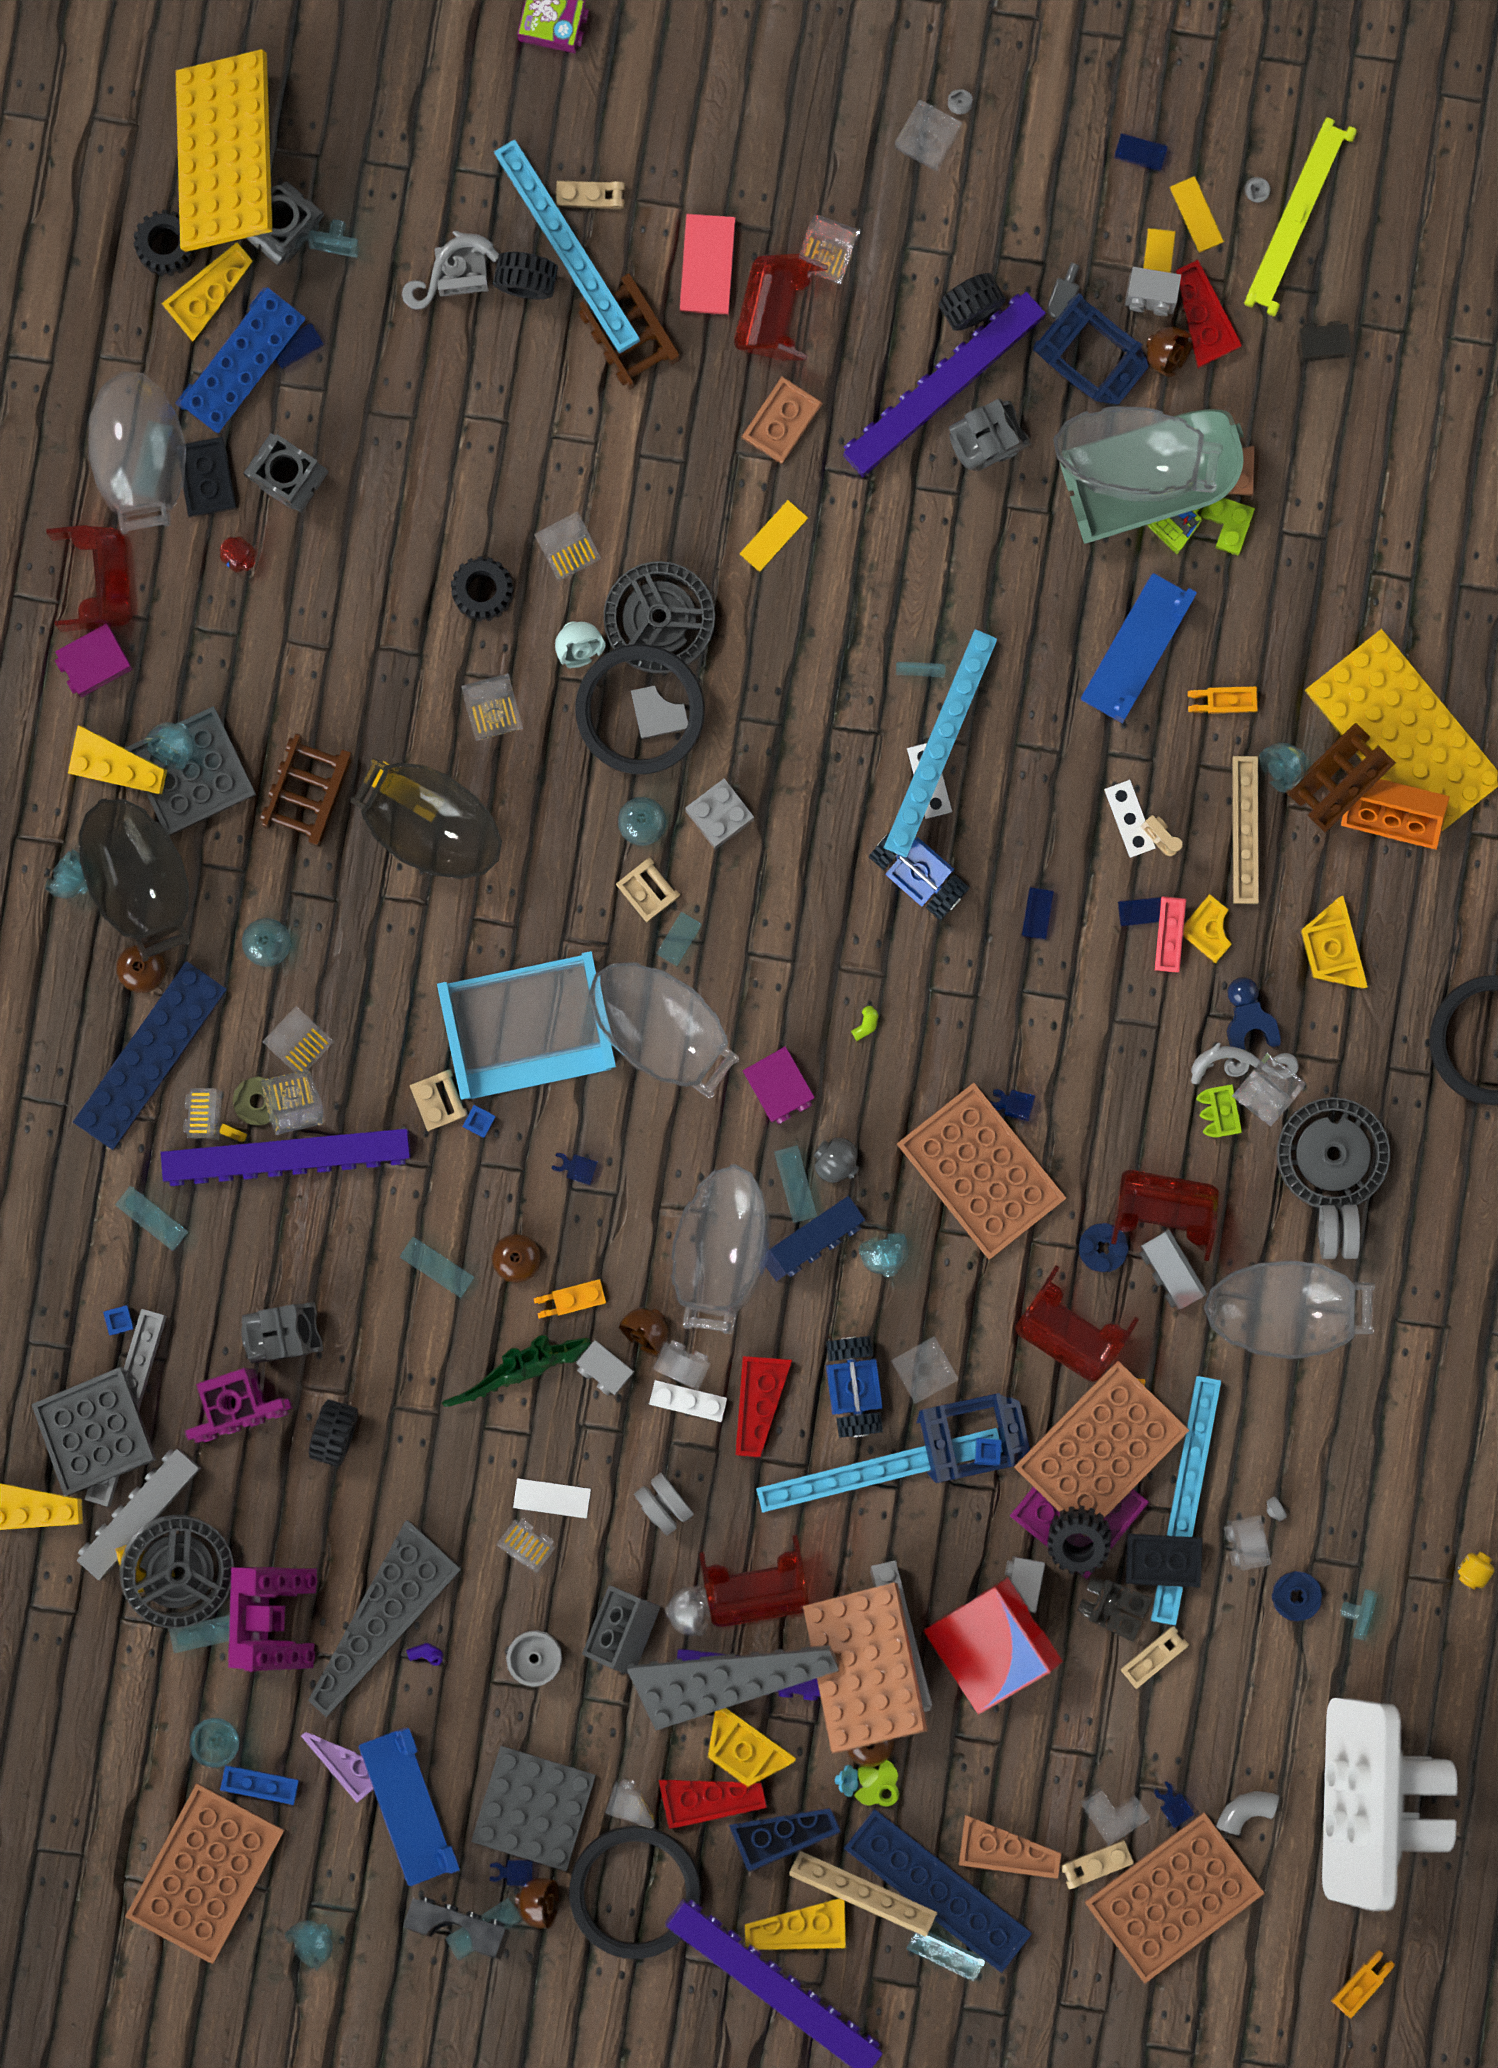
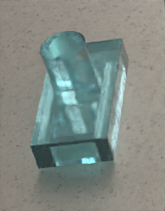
M341 220L331 221L329 233L310 230L308 237L310 249L356 258L359 252L358 239L343 236L346 223Z
M1365 1589L1361 1606L1344 1601L1341 1616L1357 1620L1353 1638L1366 1641L1378 1592Z

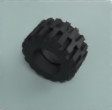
M162 210L161 214H158L157 211L152 212L153 216L150 218L146 215L143 218L144 223L139 222L137 225L138 232H134V248L141 263L150 272H157L159 276H164V273L174 276L176 271L179 274L184 272L182 268L185 266L189 268L191 266L190 261L191 259L195 260L196 253L195 250L184 252L180 249V218L178 213L174 211L169 213L168 210ZM163 232H173L179 237L177 248L167 255L155 253L152 250V243L155 237Z
M501 253L498 255L493 285L500 291L513 296L536 300L548 299L553 297L558 265L547 258L530 253Z
M982 273L967 279L951 289L943 296L938 305L953 331L970 328L991 316L1004 304L1006 298L992 274Z
M478 556V559L475 560L470 558L466 564L462 563L459 566V570L453 574L454 579L453 581L451 580L452 597L459 611L468 618H474L480 622L483 619L491 621L493 617L497 616L498 618L502 616L501 613L507 611L509 603H512V594L514 592L512 580L507 569L499 561L495 562L490 557L483 559V556ZM480 576L492 578L497 585L496 594L485 602L474 601L468 594L469 584Z
M330 1399L323 1404L309 1445L308 1453L310 1459L335 1467H339L343 1463L358 1418L356 1407Z
M1071 1506L1068 1512L1063 1509L1060 1511L1059 1516L1053 1518L1049 1528L1047 1547L1049 1556H1052L1053 1563H1059V1569L1063 1571L1069 1569L1070 1574H1074V1571H1077L1079 1575H1085V1571L1088 1570L1089 1573L1095 1572V1567L1101 1568L1103 1566V1561L1107 1560L1110 1552L1111 1529H1109L1108 1521H1103L1104 1516L1100 1512L1095 1514V1509L1091 1507L1089 1510H1085V1506H1079V1509ZM1080 1533L1090 1537L1093 1542L1085 1547H1076L1071 1545L1066 1538L1072 1534Z

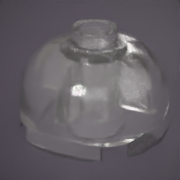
M688 1586L678 1590L666 1606L667 1618H670L674 1629L684 1635L702 1636L707 1630L708 1623H704L705 1615H710L708 1594L706 1590H701L702 1586Z

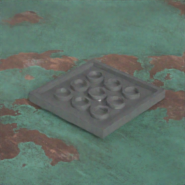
M214 706L125 748L137 756H141L167 770L162 794L145 791L167 837L256 795Z
M123 1367L116 1368L31 1404L65 1496L74 1495L156 1460Z
M501 1745L471 1842L567 1871L596 1774Z

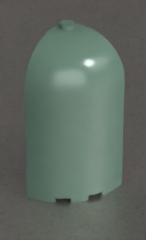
M1197 410L1058 452L1057 455L1068 492L1074 491V496L1070 498L1084 544L1214 504L1224 498L1236 485L1243 468L1244 458L1240 438H1243L1244 435L1240 423L1235 424L1232 415L1224 410Z

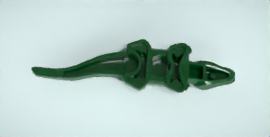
M540 1335L531 1342L530 1347L522 1351L517 1348H511L502 1356L503 1363L481 1382L457 1396L444 1400L442 1405L449 1407L468 1401L473 1402L478 1397H486L487 1393L491 1391H498V1388L502 1386L508 1387L510 1384H519L521 1381L540 1376L550 1367H554L557 1364L577 1362L582 1352L590 1347L591 1341L589 1338L568 1340L558 1345H550L549 1338L546 1335Z

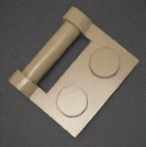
M1153 815L1150 816L1140 826L1166 856H1173L1182 848L1181 839L1172 837L1166 831L1168 826L1159 816L1157 818Z
M651 857L616 883V886L646 923L681 896L677 890L672 889L655 868V862ZM646 871L666 897L662 901L640 876L643 872Z
M451 1069L410 1085L428 1132L469 1115L467 1109L463 1108L452 1080L453 1073ZM442 1081L454 1109V1113L450 1115L447 1114L436 1086L437 1083Z

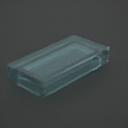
M898 662L896 663L895 675L944 677L946 665Z
M681 912L656 955L677 967L702 924Z

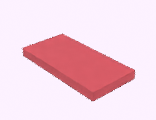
M686 215L680 312L728 315L735 217Z

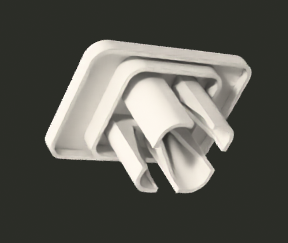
M1333 1698L1327 1709L1323 1889L1325 1895L1330 1900L1370 1910H1390L1396 1896V1867L1400 1862L1402 1851L1449 1852L1454 1845L1456 1836V1820L1419 1819V1813L1403 1812V1794L1457 1795V1775L1455 1767L1450 1760L1432 1759V1757L1402 1755L1399 1748L1400 1719L1398 1711L1393 1705L1351 1698Z

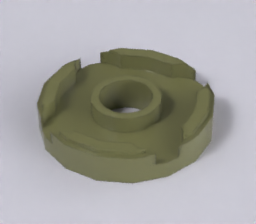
M252 1077L241 1082L236 1088L232 1100L237 1116L245 1123L254 1126L266 1125L275 1120L280 1111L278 1110L273 1088L274 1083L263 1077ZM268 1085L270 1087L275 1113H273L269 1093L267 1089ZM276 1086V1090H277V1094H278V1099H279V1103H280V1108H281V1106H282V1096H281L280 1090H279L278 1087ZM256 1094H260L264 1098V1104L260 1108H254L251 1105V1098Z

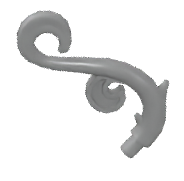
M453 231L456 237L444 245L434 262L430 287L425 299L418 301L414 298L413 292L416 288H426L424 282L414 280L405 284L402 291L403 301L412 309H424L434 298L438 286L437 280L440 279L442 271L447 276L456 275L457 277L465 273L467 268L466 261L462 257L454 256L455 264H448V259L452 253L463 247H473L472 252L479 251L483 255L486 254L493 262H496L499 253L493 248L494 244L478 234Z
M1217 1043L1211 1049L1200 1054L1194 1061L1191 1069L1193 1074L1191 1082L1193 1084H1200L1207 1068L1212 1067L1214 1061L1223 1058H1229L1225 1061L1224 1069L1227 1075L1232 1077L1244 1075L1248 1071L1249 1066L1252 1065L1266 1075L1279 1080H1286L1297 1073L1299 1064L1297 1058L1292 1054L1282 1053L1271 1060V1066L1275 1068L1278 1064H1286L1287 1068L1283 1071H1274L1246 1050L1230 1046L1220 1047L1221 1043ZM1233 1058L1239 1060V1062L1234 1063Z

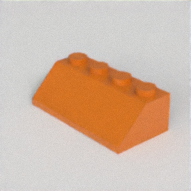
M1379 779L1343 815L1341 826L1437 850L1450 796Z

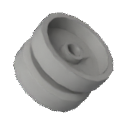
M1334 1205L1320 1206L1318 1240L1321 1259H1335L1338 1255L1339 1244L1340 1252L1344 1259H1358L1360 1225L1357 1205H1343L1340 1209L1339 1218L1338 1211Z
M660 1472L651 1480V1485L658 1493L656 1496L645 1486L636 1491L634 1496L643 1506L641 1507L653 1524H657L662 1532L668 1536L677 1529L675 1521L670 1516L672 1512L682 1522L687 1521L694 1513L667 1478Z
M539 1630L526 1631L516 1637L509 1646L506 1657L508 1670L513 1678L521 1684L532 1687L544 1685L552 1680L560 1670L563 1659L561 1647L557 1640L547 1632ZM531 1654L538 1655L539 1660L537 1663H534V1661L530 1662L529 1657Z

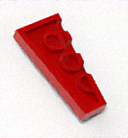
M1199 260L1177 269L1175 273L1181 275L1179 290L1188 330L1192 335L1191 343L1197 369L1241 348L1242 345Z
M743 1356L735 1455L761 1456L792 1360Z
M659 1779L669 1829L767 1808L761 1782L747 1787L742 1782Z

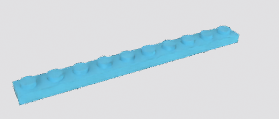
M515 139L494 151L496 158L618 353L620 354L640 342V338Z
M976 629L974 630L886 840L884 849L905 858L907 857L997 638Z
M1196 1376L1187 1422L1189 1432L1184 1438L1166 1536H1193L1221 1380ZM1157 1585L1151 1621L1176 1625L1183 1587Z
M997 1428L951 1439L956 1464L975 1459L976 1438L1000 1440ZM922 1446L759 1487L756 1490L763 1513L929 1471L930 1465L926 1447Z

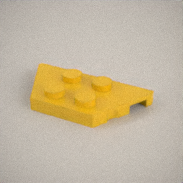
M1340 896L1301 930L1313 978L1364 989L1368 987L1344 896Z
M727 1708L715 1711L708 1758L747 1787L795 1762L796 1758Z

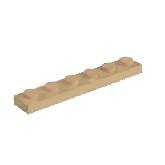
M1233 756V904H1258V756Z
M802 1851L799 1852L789 1876L927 1937L937 1912Z

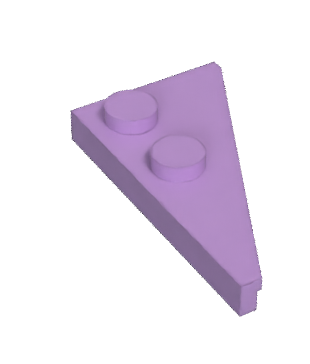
M307 1732L301 1735L303 1740L356 1803L373 1790L361 1755Z

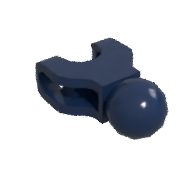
M1239 977L1233 980L1227 990L1228 998L1235 1006L1233 1007V1020L1229 1023L1226 1031L1230 1047L1245 1050L1244 1037L1252 1029L1262 1031L1269 1046H1280L1281 1039L1276 1019L1270 1014L1265 1013L1261 1009L1260 1003L1256 1002L1259 995L1256 983L1247 977Z

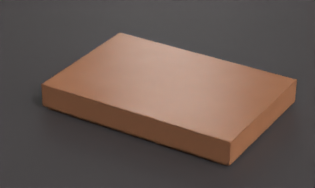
M781 377L742 435V439L783 465L823 403L784 377Z

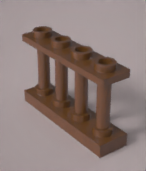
M630 273L621 277L622 286H620V290L612 295L616 302L624 298H631L635 305L632 307L633 310L625 314L630 323L636 319L641 320L643 318L647 324L645 331L638 335L640 342L619 354L617 349H613L606 339L607 333L603 328L600 329L594 319L595 314L591 308L586 306L584 301L579 303L581 310L578 311V314L584 324L589 323L593 331L590 333L596 344L599 345L601 343L606 350L603 355L610 366L614 364L617 368L616 377L621 385H627L630 390L634 388L631 378L661 360H669L670 364L673 365L680 361V355ZM649 339L652 341L656 339L660 346L657 349L658 351L625 370L619 357Z
M1354 723L1286 791L1299 806L1306 802L1313 809L1307 816L1325 833L1396 764L1379 745L1372 750L1366 744L1370 736L1357 723ZM1359 750L1366 758L1355 768L1348 760ZM1342 768L1348 775L1337 785L1331 777ZM1324 785L1330 793L1319 802L1313 795Z
M296 733L294 739L290 738L288 740L285 750L288 752L286 761H281L278 767L277 774L280 775L277 784L273 783L270 789L269 798L272 799L269 807H264L260 820L263 821L262 826L267 829L270 828L271 822L305 833L306 837H309L308 842L320 848L353 755L351 752L341 750L340 755L336 754L334 756L301 744L302 736ZM299 753L332 765L331 768H334L332 778L327 777L325 779L292 767L296 754ZM288 776L322 787L323 791L326 792L323 801L319 800L317 802L284 790ZM280 799L315 811V814L318 815L315 824L311 823L309 825L275 813Z

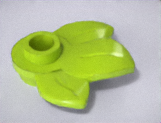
M886 1760L880 1765L878 1770L873 1767H859L858 1778L863 1787L855 1793L857 1800L868 1806L877 1803L885 1807L894 1805L899 1798V1790L896 1786L898 1773L894 1765ZM885 1789L891 1791V1796L887 1799L882 1797V1791Z

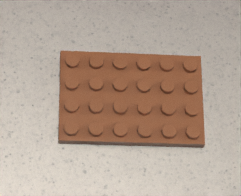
M972 1083L897 1143V1146L988 1260L1066 1199L975 1083Z
M1117 1361L1014 1468L1059 1512L1063 1509L1068 1512L1071 1506H1074L1075 1509H1079V1506H1085V1510H1089L1091 1507L1095 1509V1514L1100 1512L1104 1519L1189 1432V1429Z
M890 1583L803 1606L811 1647L830 1645L840 1665L839 1671L817 1678L831 1752L836 1754L927 1731L898 1583Z
M196 1783L125 1917L207 1962L214 1964L285 1830L203 1785Z
M1202 1812L1084 1902L1142 1981L1147 1983L1261 1897L1264 1892L1207 1815Z

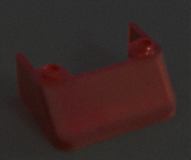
M800 253L757 257L750 270L734 340L735 347L746 353L782 361L807 360L808 355L795 350L794 339L785 336L796 291L803 290L810 284L812 271H828L829 266Z
M87 525L46 529V534L52 541L72 539L73 544L78 549L93 551L97 597L87 598L80 603L78 608L79 619L54 621L55 627L60 632L96 629L106 623L109 627L123 626L129 623L132 618V604L126 540L123 533L116 528Z
M1135 1170L1124 1171L1121 1175L1111 1244H1116L1119 1230L1123 1232L1135 1230L1138 1221L1186 1230V1237L1195 1245H1205L1204 1261H1209L1217 1229L1218 1189L1207 1183Z
M1055 1265L1016 1324V1332L1020 1337L1089 1381H1097L1123 1348L1139 1319L1135 1317L1126 1330L1112 1323L1104 1325L1101 1330L1060 1304L1063 1292L1057 1285L1052 1283L1060 1268Z
M797 1535L792 1536L795 1551H787L780 1555L777 1559L778 1567L729 1575L727 1568L718 1564L707 1567L704 1552H699L711 1621L715 1626L726 1627L804 1612L803 1606L809 1605V1598Z

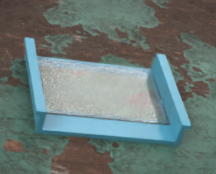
M592 951L572 958L453 983L443 982L437 984L461 1100H470L608 1071L616 1067Z

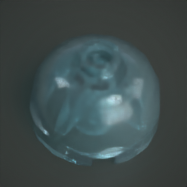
M160 723L149 732L143 741L144 744L148 743L146 749L155 759L166 766L169 763H173L176 765L174 769L178 770L185 768L194 753V741L189 733V729L181 723Z
M1278 742L1266 747L1259 754V763L1264 775L1268 772L1274 780L1270 784L1280 792L1285 793L1295 788L1306 774L1305 754L1301 749H1297L1292 744Z
M635 797L627 801L620 809L618 815V828L623 838L637 846H645L657 842L664 834L667 825L666 814L662 806L654 799L647 797Z
M76 850L68 851L53 869V880L48 877L44 888L52 895L63 899L73 898L79 893L85 894L91 885V882L88 881L91 875L88 861Z
M261 918L250 923L244 930L242 937V949L246 957L254 964L262 967L276 966L284 961L291 948V937L287 928L278 920L271 918Z
M902 1233L887 1234L888 1239L881 1240L877 1236L860 1244L858 1250L861 1260L870 1272L883 1274L884 1277H891L898 1273L897 1270L903 1267L908 1260L909 1249L906 1237Z
M209 1718L201 1721L193 1729L189 1747L192 1756L199 1764L219 1768L227 1765L235 1758L239 1750L240 1738L236 1728L230 1722L222 1718Z
M303 1920L297 1922L285 1932L284 1935L288 1944L292 1941L294 1942L295 1949L293 1951L309 1968L313 1969L315 1967V1971H317L329 1960L333 1950V1943L330 1939L332 1932L324 1923L319 1925L315 1921Z

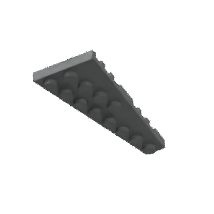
M406 1520L326 1669L308 1699L325 1717L336 1708L461 1570L456 1563L409 1520Z
M825 1645L804 1647L797 1651L785 1652L782 1649L775 1650V1653L759 1654V1652H751V1655L743 1656L728 1654L700 1657L698 1660L688 1661L674 1659L673 1662L658 1663V1661H652L650 1664L634 1665L632 1663L627 1666V1671L655 1730H659L837 1672L840 1665L831 1646Z

